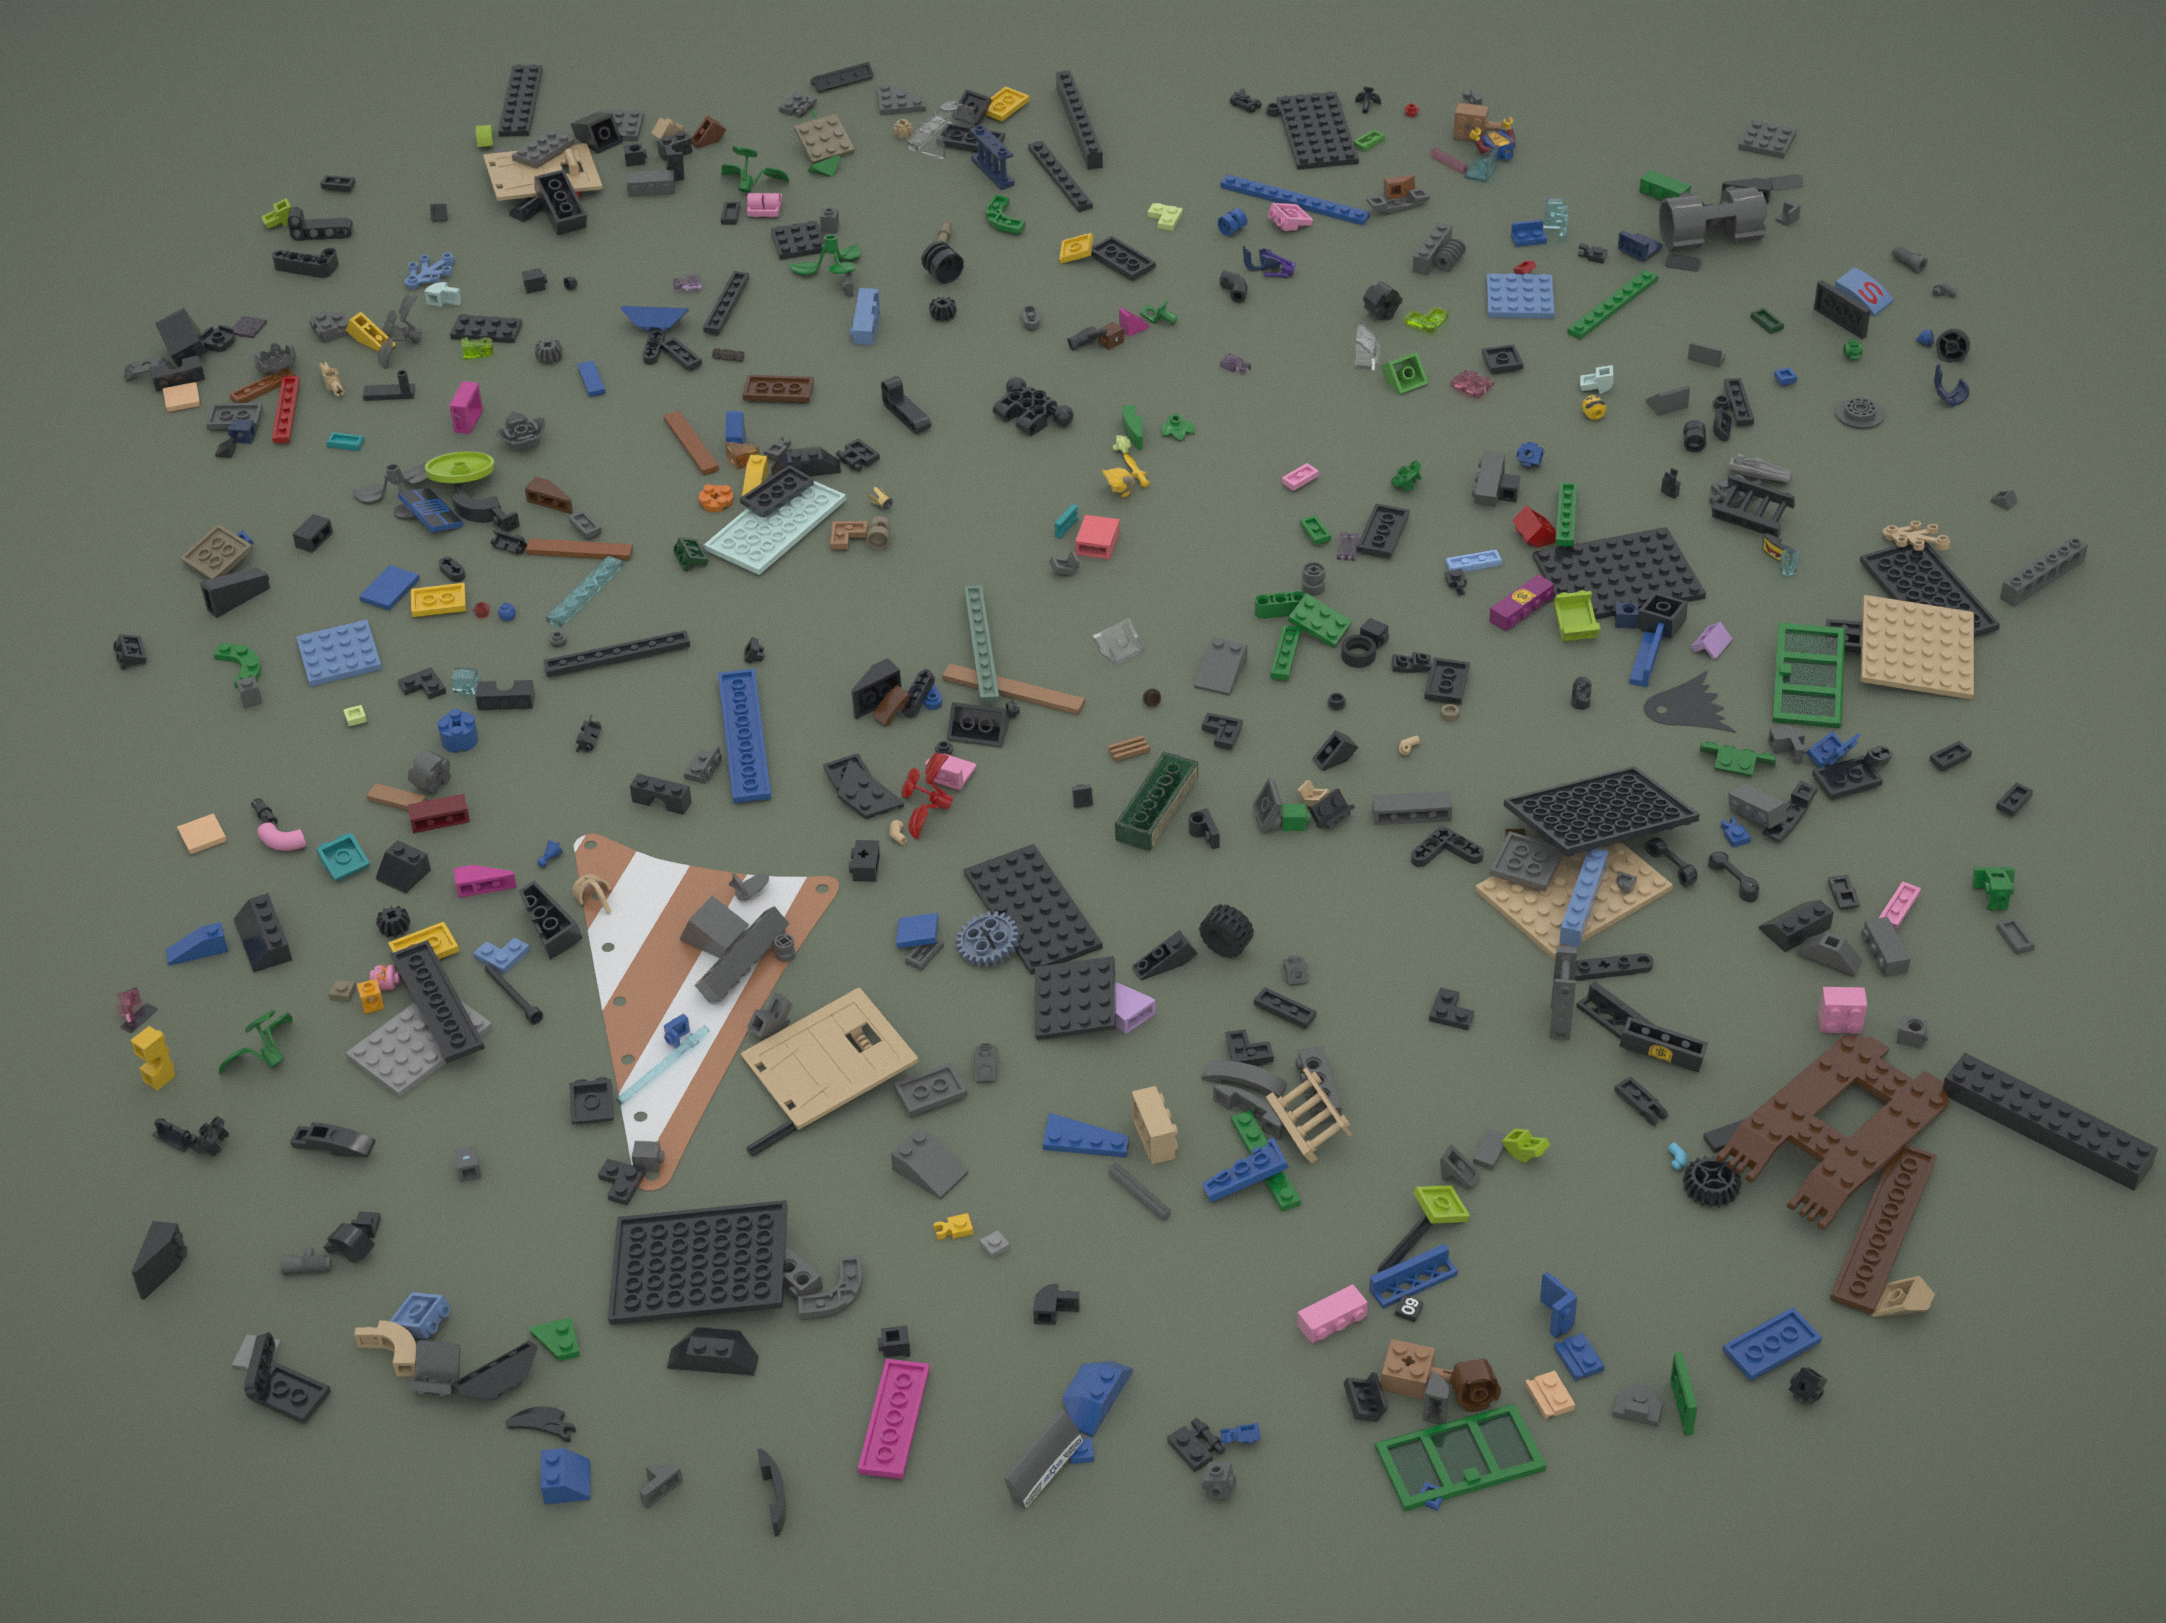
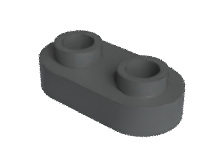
M1028 304L1022 307L1024 327L1030 330L1039 327L1040 317L1037 306Z

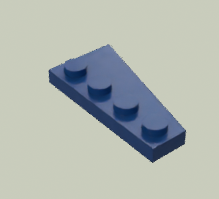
M1049 1113L1043 1150L1127 1157L1129 1136Z
M1274 1137L1267 1140L1268 1144L1260 1148L1258 1146L1252 1150V1155L1246 1159L1240 1158L1234 1162V1166L1231 1169H1224L1202 1183L1210 1202L1221 1199L1289 1168Z

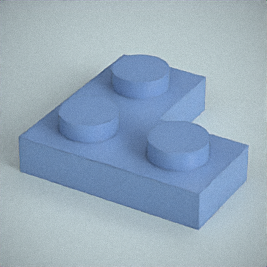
M515 937L502 949L486 941L473 955L474 959L485 965H491L496 971L504 975L530 951V946Z

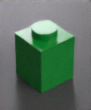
M1283 804L1282 831H1306V823H1310V812H1306V804Z

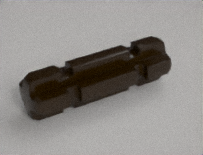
M714 348L712 352L714 358L736 359V361H743L745 358L743 351L736 352V350Z

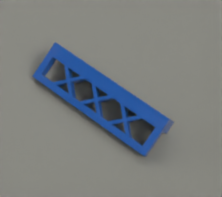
M1658 623L1656 633L1644 632L1629 684L1648 687L1662 643L1664 624Z
M1444 1243L1371 1276L1369 1291L1384 1309L1399 1302L1402 1295L1409 1297L1457 1276L1458 1271L1450 1262L1449 1248ZM1443 1265L1449 1270L1446 1273L1436 1272V1269ZM1421 1275L1431 1276L1430 1280L1426 1282L1417 1280L1418 1276ZM1406 1283L1411 1284L1412 1287L1404 1290L1400 1289L1399 1285ZM1386 1291L1393 1293V1296L1384 1300L1380 1294Z

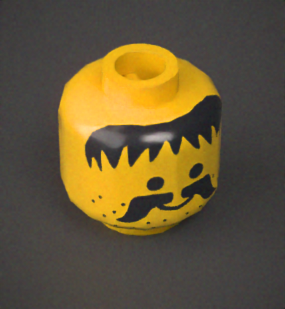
M1596 395L1588 396L1582 402V412L1591 420L1601 419L1606 413V404Z

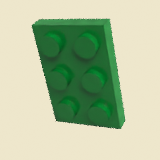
M1307 593L1287 620L1332 648L1337 645L1352 624L1351 619Z

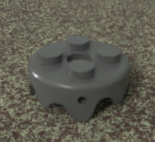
M273 342L268 352H259V358L256 354H253L257 370L276 374L280 373L282 369L293 365L297 359L293 345L287 344L285 346L286 349H283L278 343Z

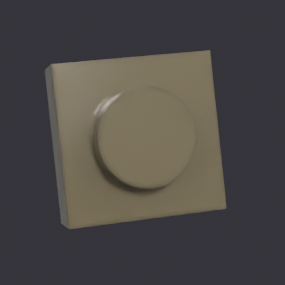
M335 980L329 993L330 999L350 1002L356 989L355 982Z

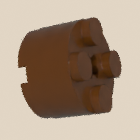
M1487 1359L1458 1362L1454 1365V1371L1450 1376V1384L1460 1407L1463 1406L1465 1410L1470 1412L1482 1411L1489 1408V1403L1494 1399L1495 1401L1499 1399L1501 1387Z

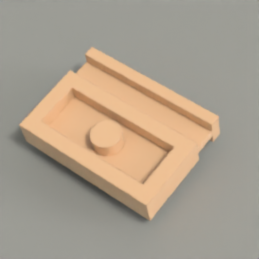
M1555 1370L1537 1376L1534 1380L1529 1381L1528 1379L1525 1381V1387L1545 1420L1549 1416L1554 1415L1555 1417L1575 1410V1403Z

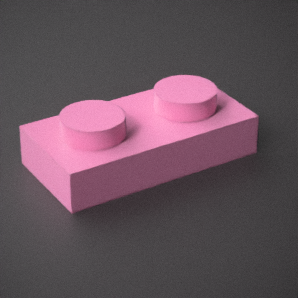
M1306 463L1282 477V484L1294 491L1319 477V471Z

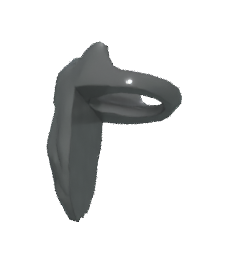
M733 873V879L729 882V886L736 889L735 895L738 900H748L763 890L769 882V874H757L742 883L738 876Z

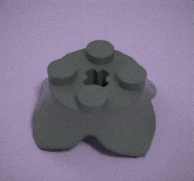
M512 411L506 418L505 429H498L496 435L505 441L510 448H513L514 452L539 446L540 436L545 429L546 419L535 418L530 422L523 414Z

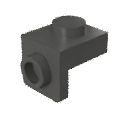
M1072 551L1067 559L1051 557L1049 561L1054 573L1070 576L1074 575L1080 562L1075 552Z
M1292 955L1288 959H1283V967L1287 972V982L1289 985L1308 982L1307 963L1303 957Z

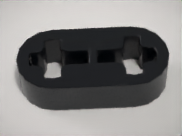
M451 557L440 559V571L453 582H460L465 579V570L456 560Z
M1880 745L1869 749L1864 756V761L1872 767H1880L1890 761L1893 752L1889 748Z

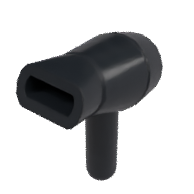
M1094 326L1083 329L1075 336L1067 338L1070 349L1074 350L1079 346L1093 342L1099 336L1106 335L1107 329L1097 330Z

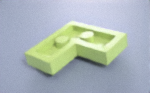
M1153 203L1148 210V217L1160 219L1158 221L1159 229L1173 231L1183 214V208L1166 206L1159 203Z

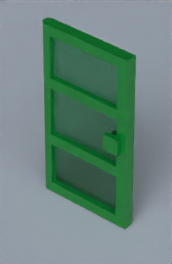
M1778 622L1772 722L1832 728L1841 727L1845 651L1844 628Z
M1515 1403L1374 1443L1377 1454L1404 1512L1425 1506L1426 1501H1436L1439 1497H1443V1500L1546 1471V1463ZM1425 1482L1440 1487L1434 1490L1428 1488L1426 1492L1420 1493Z

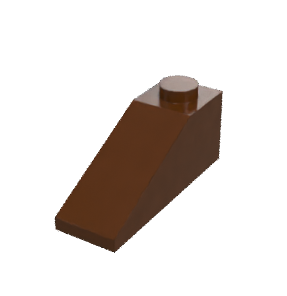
M535 476L525 487L527 502L568 514L573 513L571 498L550 480Z

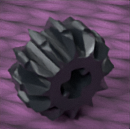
M943 296L942 298L932 299L929 311L931 318L943 322L944 320L954 319L957 307L955 300Z
M391 905L389 909L383 908V912H378V918H376L379 932L381 935L385 934L387 938L391 935L396 938V935H403L404 931H409L410 916H408L406 909H402L400 906L393 908Z

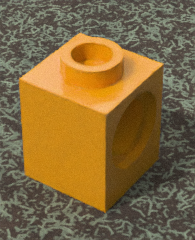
M377 979L357 984L365 1014L385 1009Z

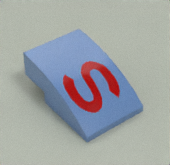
M1855 267L1835 282L1836 289L1869 308L1871 316L1875 317L1893 303L1894 299L1876 280Z

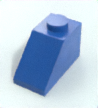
M726 411L725 438L727 451H744L746 431L743 411Z

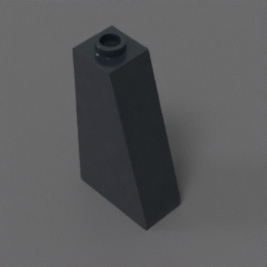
M258 567L202 581L200 586L207 611L218 618L270 589L268 574L265 571H261Z

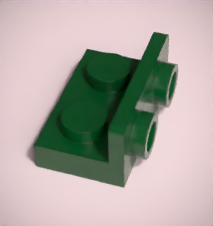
M678 538L673 552L684 571H688L691 564H708L709 559L698 539Z

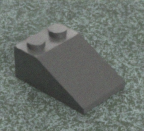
M1212 637L1206 649L1195 682V688L1230 696L1247 662V644Z
M920 1128L913 1132L891 1153L892 1169L940 1200L968 1174V1171L936 1138Z

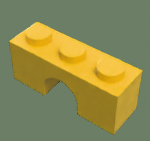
M148 1026L130 1041L134 1054L146 1062L139 1068L143 1082L158 1091L176 1075L173 1069L174 1064L169 1056L170 1051L165 1043V1035L160 1030L156 1031Z

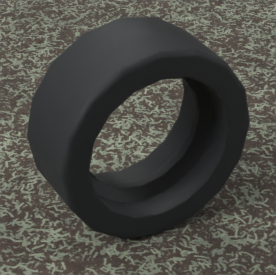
M1364 635L1347 637L1341 645L1342 660L1345 664L1356 668L1371 665L1376 658L1375 642ZM1355 648H1361L1367 650L1368 652L1364 654H1355L1350 652V650Z

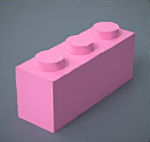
M1352 1284L1298 1311L1297 1326L1311 1343L1323 1340L1328 1335L1341 1331L1346 1326L1364 1319L1367 1316L1368 1302Z

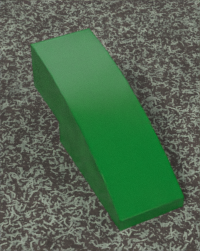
M1122 405L1124 431L1131 443L1138 450H1142V416H1136L1135 405Z

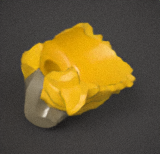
M1126 469L1102 470L1103 475H1105L1111 485L1112 492H1123L1120 495L1123 498L1131 493L1135 480Z

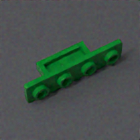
M1710 741L1700 743V751L1717 754L1715 770L1753 777L1756 762L1776 765V757L1771 753L1763 752L1758 754L1754 753L1751 749L1738 750L1731 745H1724L1723 747Z

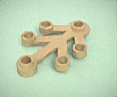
M1912 521L1910 526L1897 528V526L1890 525L1883 529L1885 539L1895 541L1898 547L1907 546L1908 540L1913 545L1914 550H1923L1924 542L1934 543L1935 548L1941 551L1950 548V540L1946 535H1940L1937 538L1925 536L1938 533V525L1929 524L1927 529L1921 530V522Z

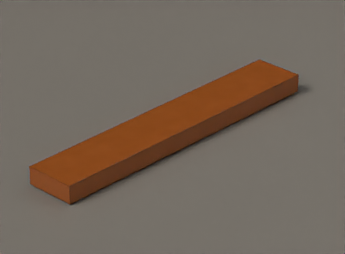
M676 411L664 415V421L701 473L706 475L718 471L719 465L681 412Z
M530 538L526 547V554L615 560H630L633 551V544Z

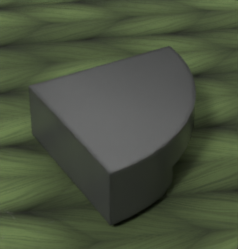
M1618 871V887L1623 892L1630 894L1637 881V877Z

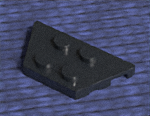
M851 760L848 762L837 798L864 819L888 813V810L896 807L899 809L904 807V801Z

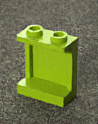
M1591 591L1563 592L1556 595L1553 604L1562 642L1598 638L1600 625L1595 620L1591 603Z

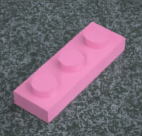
M1902 881L1879 918L1888 917L1894 929L1897 930L1920 895L1921 888Z

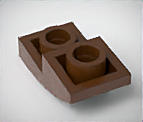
M896 685L879 704L873 717L883 725L889 726L896 711L903 710L910 694Z

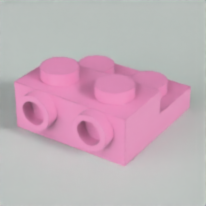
M1272 203L1268 212V217L1273 219L1278 227L1287 232L1290 230L1297 231L1298 226H1311L1313 223V219L1297 204Z

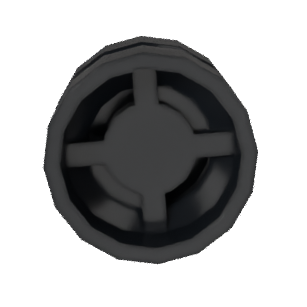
M1698 420L1687 422L1683 427L1684 447L1689 452H1700L1706 446L1705 425Z

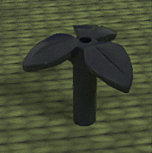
M1364 87L1363 90L1365 92L1360 91L1355 98V102L1364 101L1362 112L1368 113L1370 100L1381 105V98L1377 93H1372L1374 91L1373 88Z

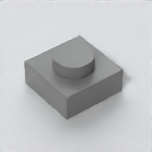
M998 1230L980 1239V1246L991 1259L1010 1250L1009 1242Z

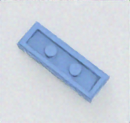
M1497 550L1446 558L1445 564L1449 571L1462 569L1463 572L1501 566L1502 559Z

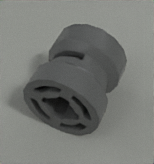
M789 934L778 935L774 940L776 958L783 962L792 960L796 955L794 938Z

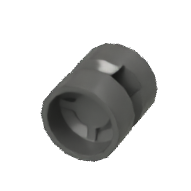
M1315 561L1308 562L1302 567V591L1311 596L1322 594L1325 590V566Z

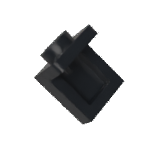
M499 507L492 509V521L502 531L508 532L520 526L516 512L506 515Z

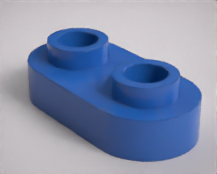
M933 684L923 703L929 710H936L942 706V696L935 684Z

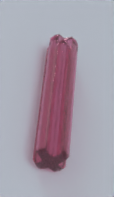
M1436 147L1431 149L1430 155L1462 173L1467 172V164Z

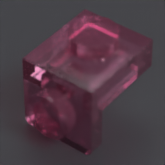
M137 987L117 993L120 1004L117 1005L121 1016L125 1015L127 1022L136 1020L132 1007L142 1004Z

